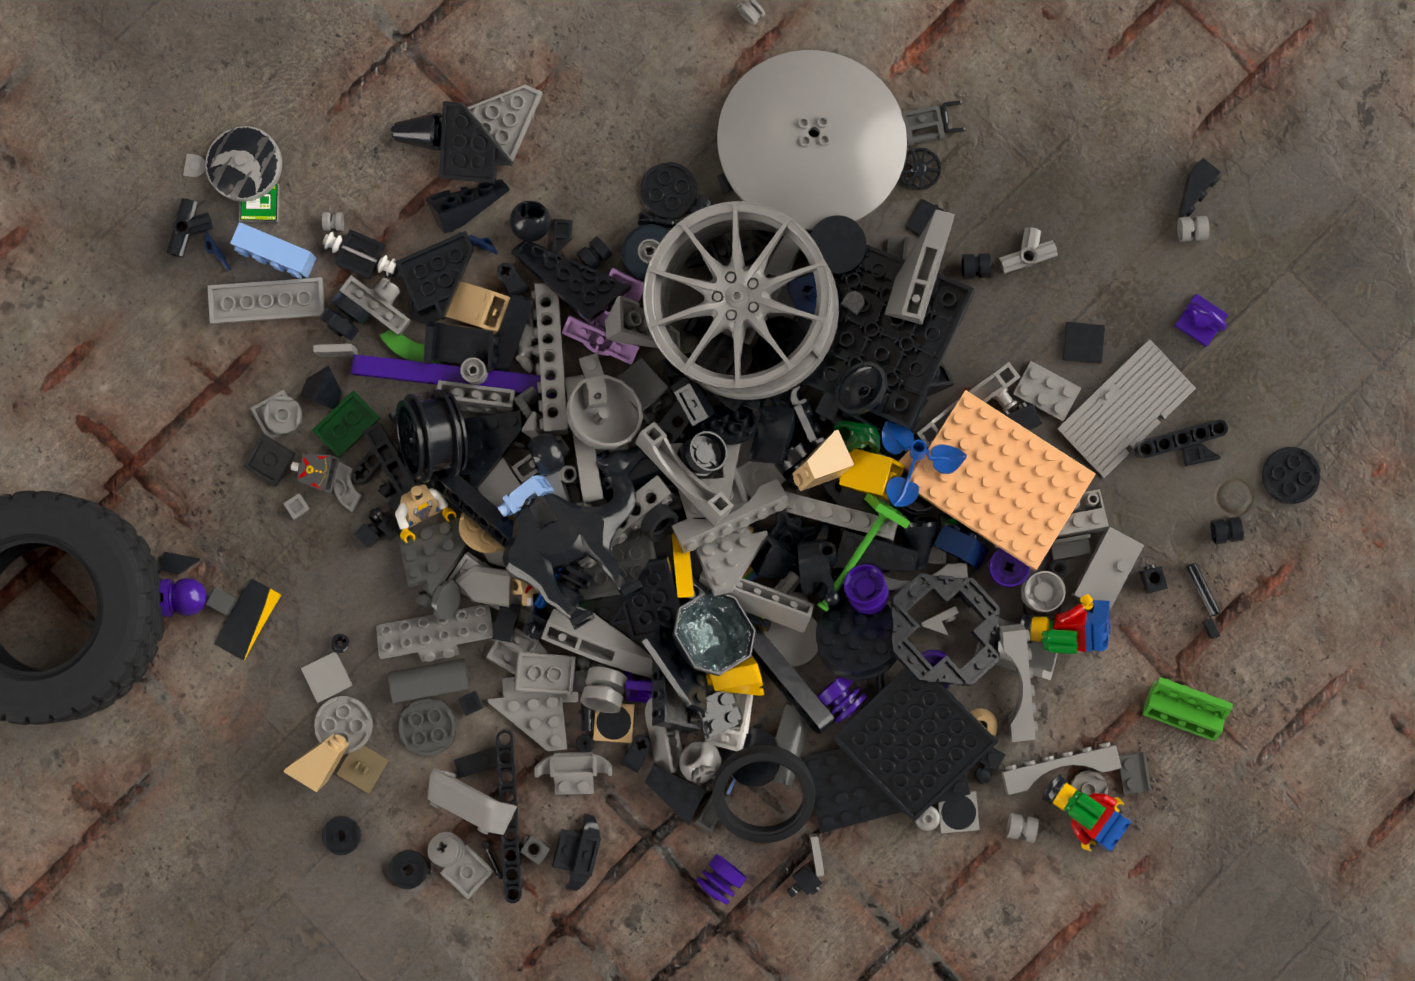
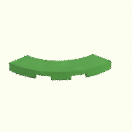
M391 329L380 335L386 345L399 356L409 361L423 362L425 344L416 343L403 334L399 336ZM434 360L432 363L440 364L445 362Z

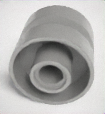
M1040 571L1029 575L1023 581L1020 589L1023 603L1027 608L1035 612H1049L1057 609L1064 601L1066 593L1062 579L1049 571Z
M606 667L589 668L585 681L587 686L583 689L581 703L592 710L603 713L619 712L623 701L621 694L625 692L626 680L628 678L623 673Z

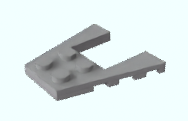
M675 443L670 445L677 454L679 447L683 443ZM741 443L726 445L727 460L723 465L724 478L701 479L711 489L718 493L721 491L729 501ZM678 489L687 519H707Z

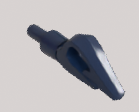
M206 231V252L215 254L217 260L222 262L227 271H230L231 267L225 260L226 256L220 251L214 240L209 236L208 231ZM208 242L212 245L210 250L208 249Z
M473 235L469 236L473 245H477L479 248L496 255L498 254L489 238L480 239Z

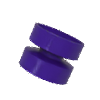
M867 564L859 565L851 569L845 577L844 590L856 611L862 614H875L887 605L890 596L889 588L878 568Z

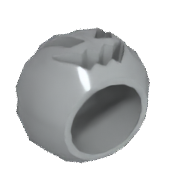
M698 741L691 743L683 750L680 756V770L690 782L705 783L710 779L714 780L721 766L720 753L709 742Z

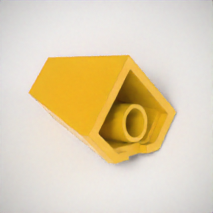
M752 654L751 657L720 676L706 674L708 685H712L715 691L758 696L765 695L763 688H761L763 682L758 664Z

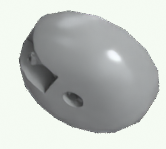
M599 375L581 380L571 391L566 406L567 422L574 435L585 445L598 450H614L629 443L639 432L643 419L641 402L634 390L622 380L609 375ZM630 402H632L638 408V411L633 407V405Z

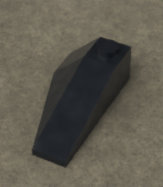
M500 179L496 180V183H480L477 188L461 187V191L458 192L442 191L427 197L426 201L437 225L445 234L464 226L510 191V189Z
M650 458L641 460L629 473L635 493L655 476L658 475L662 478L665 475ZM600 472L603 497L609 502L613 498V490L603 473Z

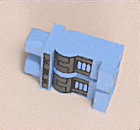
M544 475L532 476L512 491L511 494L505 495L503 497L505 502L497 508L504 517L512 516L518 513L525 505H532L538 496L552 493L554 489Z

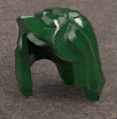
M845 420L839 421L834 425V431L839 430L849 453L856 448H863L864 451L873 452L874 454H878L880 451L879 433L876 428L868 423H856Z

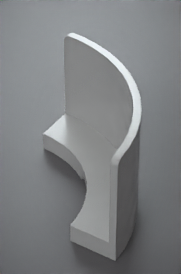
M998 618V626L1018 624ZM1000 638L998 642L1000 660L995 665L1016 671L1017 666L1013 659L1004 651ZM979 641L975 655L984 648ZM1033 641L1032 644L1027 643L1032 654L1029 666H1032L1033 676L1051 680L1058 653H1050L1048 650H1043L1042 642Z

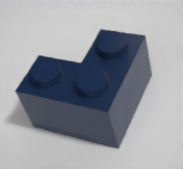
M944 524L934 543V546L941 551L956 557L962 563H967V565L977 570L989 550L984 546L985 542L978 539L979 537L970 532L966 535L962 533L961 528L955 525L949 527Z

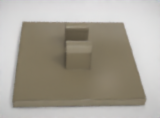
M363 746L359 750L347 755L336 774L370 794L389 760Z

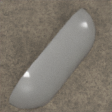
M650 698L645 707V718L653 758L657 766L669 773H673L677 770L682 754L678 730L652 726V698ZM667 703V718L676 720L673 706Z

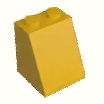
M859 449L849 453L854 466L839 477V484L845 488L865 494L870 493L875 497L890 501L886 494L887 483L894 477L902 476L904 465L893 458Z

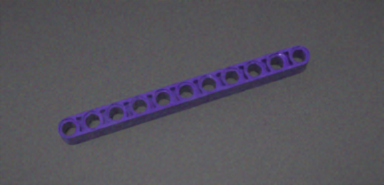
M353 355L351 374L434 385H438V380L470 384L462 377L460 366ZM493 370L491 373L488 372L486 381L480 384V386L515 390V394H521L533 386L538 393L537 382H541V376ZM546 377V379L549 381L555 379L553 377ZM549 393L547 398H556L557 394Z

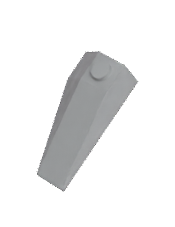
M618 296L606 320V339L623 344L658 348L647 326L644 309L639 307L640 304L635 300ZM670 326L674 343L680 350V332Z

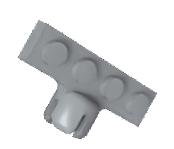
M350 276L340 289V292L399 336L411 322L409 318L392 306L393 301L400 294V289L387 278H382L375 288L369 289L353 276Z

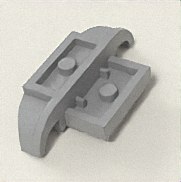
M492 622L493 631H494V627H495V623H496V622ZM515 628L512 643L492 639L495 643L486 659L515 674L517 652L547 654L539 640L530 638L526 633Z
M593 752L554 753V755L544 758L534 768L535 777L543 774H550V777H554L555 795L594 794L593 776H597V773H606L608 776H612V765L610 762L599 755L593 754Z

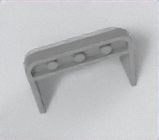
M433 768L429 777L428 800H430L431 806L438 809L442 807L478 826L477 830L488 835L491 832L504 835L517 806L499 802L455 779L457 776L455 773Z

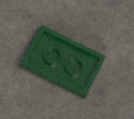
M353 390L312 431L340 458L364 435L363 431L376 424L381 418Z

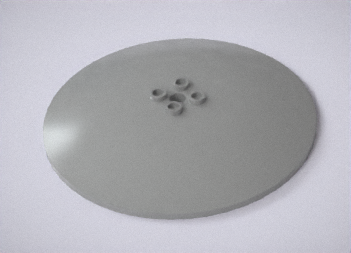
M800 50L779 54L763 61L748 71L737 82L728 95L720 114L717 148L724 174L742 201L759 203L777 209L799 223L806 231H812L819 221L829 216H846L857 222L877 209L886 200L897 184L904 167L907 151V133L902 112L896 99L888 87L872 71L860 63L839 54L819 50ZM810 130H816L818 131L819 136L813 138L809 135L808 132Z

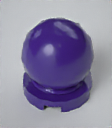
M184 578L174 584L171 579L161 580L159 593H163V602H160L162 616L172 617L174 612L182 616H191L199 613L204 608L207 602V593L204 586L197 580Z

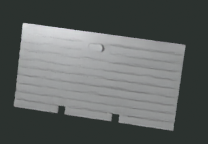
M1148 339L1057 430L1105 478L1129 454L1126 449L1128 445L1134 449L1136 443L1143 441L1161 423L1157 419L1159 415L1165 419L1196 388L1163 352Z

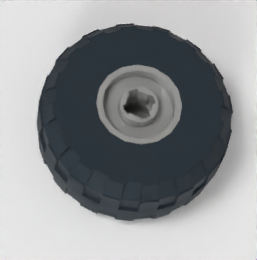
M655 224L641 225L633 229L626 237L622 247V260L627 271L633 277L645 281V275L653 253L669 232L666 228Z

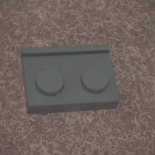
M1146 752L1119 755L1122 767L1119 769L1122 794L1152 791Z

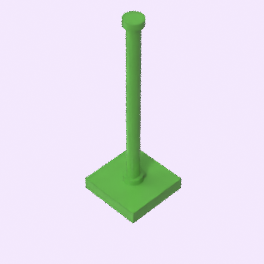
M870 493L864 499L879 512V516L835 581L834 588L836 592L839 591L846 575L855 567L885 520L891 519L904 528H907L910 524V521L898 510ZM825 599L818 603L820 608L828 611L829 605L825 602Z

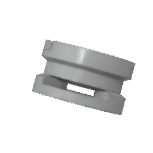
M744 0L743 3H739L736 6L743 18L753 26L758 23L759 18L762 19L766 15L763 8L755 0Z

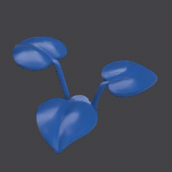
M888 421L884 424L882 444L885 450L894 455L900 454L903 450L905 452L910 450V457L912 458L907 479L894 477L887 483L886 494L891 504L895 507L908 506L918 497L919 486L914 482H910L916 461L924 459L925 455H927L928 459L933 461V467L936 471L942 474H951L967 458V454L960 449L944 444L933 447L930 455L926 443L922 440L914 441V435L911 431Z

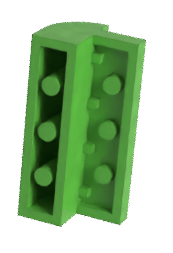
M1159 677L1157 681L1153 682L1149 690L1143 715L1216 741L1223 731L1224 721L1232 711L1233 704L1210 696L1207 693L1191 689L1188 686L1172 682L1169 679Z

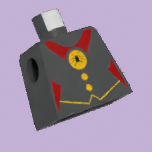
M304 454L301 462L294 461L292 463L291 471L298 473L297 480L320 491L331 493L339 458L332 455Z

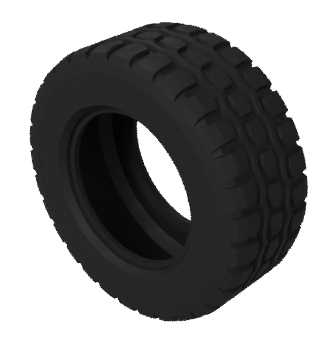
M33 490L19 491L13 495L5 494L0 496V577L5 569L21 555L37 548L56 546L71 554L83 565L93 582L97 598L96 620L90 637L74 657L60 666L45 671L31 668L11 656L0 643V721L6 720L9 723L19 725H43L67 722L93 715V713L100 712L113 705L116 699H121L132 690L133 683L141 680L148 670L147 664L152 663L159 649L157 643L162 640L165 624L162 622L163 618H166V616H162V608L160 606V602H163V593H159L163 578H159L161 571L155 556L150 555L151 549L142 536L137 535V530L128 521L121 519L111 509L91 500L58 492H36Z

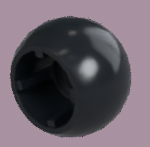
M523 201L517 204L511 211L509 218L510 228L513 234L523 241H537L548 233L551 217L543 204L537 201Z
M542 433L529 441L528 448L538 474L552 475L563 468L565 465L563 457L567 456V452L562 440L557 441L554 434Z

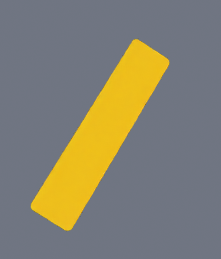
M672 533L677 597H693L690 551L683 553L674 533Z

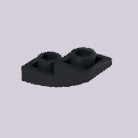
M510 603V607L500 606L492 639L513 642L521 605Z

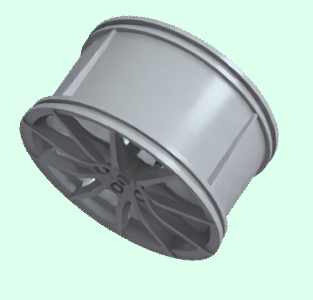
M732 201L711 205L692 213L676 224L662 239L653 253L645 275L643 287L644 314L647 326L657 347L689 379L698 383L705 390L719 396L738 400H756L776 396L788 391L805 380L819 366L829 351L836 333L839 317L838 292L832 273L822 253L809 233L799 223L783 212L766 205L745 201ZM739 230H763L775 233L760 256L750 267H747L741 248ZM733 232L731 262L724 266L710 256L702 245L722 234ZM781 236L796 243L810 263V266L778 277L766 278L764 275L768 258ZM697 249H699L713 276L711 281L677 275L683 264ZM809 272L814 273L817 291L814 315L788 307L770 298L774 291L796 277ZM674 281L686 284L704 295V301L699 305L668 317L669 298ZM786 313L812 320L805 338L788 357L784 355L769 333L765 322V317L768 314ZM713 316V321L706 334L688 359L675 345L669 323L680 319ZM752 327L772 345L783 361L767 370L741 375V353L747 328ZM724 330H730L734 340L735 375L715 373L695 364V360L707 344Z

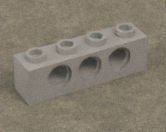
M438 380L437 389H441L445 393H451L462 411L499 414L513 412L515 390Z

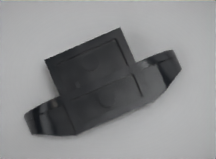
M799 384L791 393V402L807 439L815 450L826 439V436H822L821 426L816 422L813 416L814 411L807 403L810 400L809 398L804 399L800 391L803 385Z
M585 813L583 828L580 829V832L561 828L552 863L554 868L570 871V880L565 888L567 890H579L592 877L601 842L600 830L595 817Z

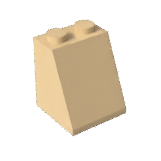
M839 430L834 431L819 444L794 471V483L800 491L839 478L854 466Z
M332 734L285 768L284 773L317 792L329 781L350 743L346 742V739L341 735Z

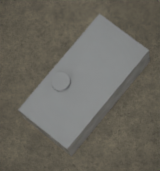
M1108 527L1099 540L1071 596L1080 600L1082 596L1089 594L1093 600L1110 601L1111 609L1144 545Z

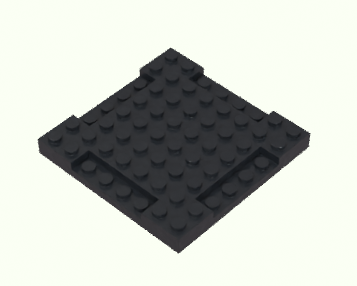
M866 244L865 255L854 269L845 273H832L839 301L836 333L823 361L800 384L823 393L828 392L835 396L837 383L848 369L862 362L876 363L883 368L887 375V388L881 401L868 412L912 431L926 401L931 384L952 338L964 318L975 290L970 286L937 273L923 324L887 316L885 312L895 278L906 260ZM795 316L793 320L801 325L806 336L812 320L807 318L800 319L799 316Z

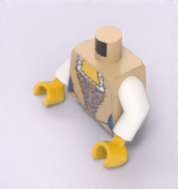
M426 485L414 486L410 492L401 496L400 505L395 512L399 528L402 529L400 538L408 543L407 537L409 536L414 541L415 535L408 528L441 512L440 509H443L442 515L448 522L450 521L447 516L452 513L456 518V513L452 508L448 507L449 504L438 490L428 489Z

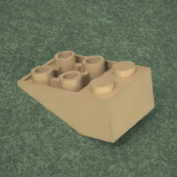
M460 282L446 317L475 328L498 331L510 297Z

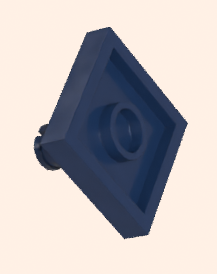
M814 273L788 282L787 286L795 308L803 312L815 314L817 291Z

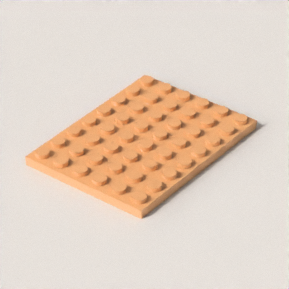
M965 390L928 449L931 455L933 447L942 444L950 445L966 453L967 458L955 472L942 474L934 469L933 461L929 460L927 455H925L924 459L920 460L913 471L910 482H914L919 486L918 495L1033 570H1037L1096 473Z

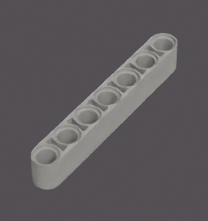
M584 374L565 378L567 399H569L571 391L579 382L585 379ZM573 433L583 501L586 503L603 500L599 467L596 465L598 460L596 448L585 445Z

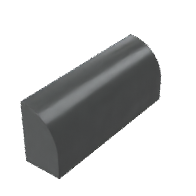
M465 658L389 672L392 703L471 689Z
M785 703L775 737L779 741L781 748L792 752L801 759L810 726L792 705ZM780 765L772 781L793 786L796 775L788 768Z

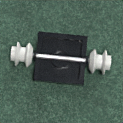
M350 229L344 243H342L341 235L336 238L333 232L326 234L322 244L325 245V250L329 247L332 248V253L340 250L334 263L335 265L371 280L376 266H378L379 273L383 270L386 271V276H389L390 273L394 274L397 264L395 259L389 261L387 255L380 259L386 246L384 243Z

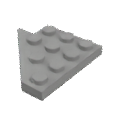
M523 85L467 108L509 158L514 161L543 92Z
M515 677L502 678L504 697L487 699L488 703L547 751L567 749L562 694L514 691Z

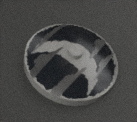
M250 126L235 127L220 134L211 144L206 155V173L212 186L224 197L240 202L256 200L270 192L278 182L282 171L281 152L275 141L266 132Z

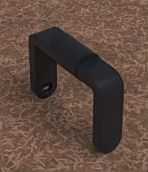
M962 100L944 102L941 106V118L946 133L966 131V127L949 129V118L946 111V106L963 104Z

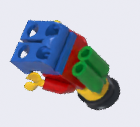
M1086 594L1080 599L1082 604H1078L1066 612L1056 614L1055 621L1051 620L1049 622L1047 617H1038L1036 613L1025 614L1022 612L1019 624H1023L1025 629L1029 630L1030 641H1027V643L1032 644L1033 641L1042 642L1043 650H1048L1050 653L1077 654V651H1104L1108 647L1111 631L1110 601L1093 600L1089 594Z
M1058 774L1046 787L1042 800L1068 812L1072 819L1071 826L1074 834L1081 841V846L1084 850L1092 851L1089 847L1090 844H1098L1106 851L1111 852L1132 823L1118 813L1120 810L1117 808V805H1124L1120 798H1113L1107 794L1092 793L1088 796L1085 793H1080L1067 783L1068 780L1062 778L1061 774Z

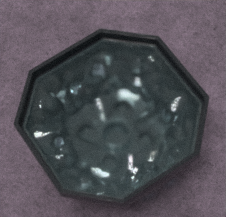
M710 589L678 608L673 639L681 656L693 669L720 676L751 657L756 630L736 597L728 594L714 596Z

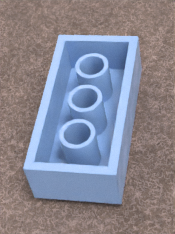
M240 222L230 243L235 247L234 250L238 254L248 258L251 255L257 262L264 265L268 262L274 269L281 272L288 270L287 272L291 276L302 279V277L308 278L316 261V257L310 251Z

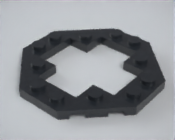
M920 573L891 599V653L917 682L972 686L1000 660V652H998V642L1000 641V626H998L999 606L973 578H954V576H933ZM930 590L944 604L958 592L984 620L971 632L984 648L961 669L947 655L932 667L907 639L920 626L907 611Z

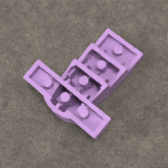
M612 268L609 276L616 278L618 282L631 285V290L623 297L639 303L643 294L644 281ZM613 305L590 324L569 315L562 334L584 343L594 353L606 356L611 355L632 365L640 346L606 339V320Z

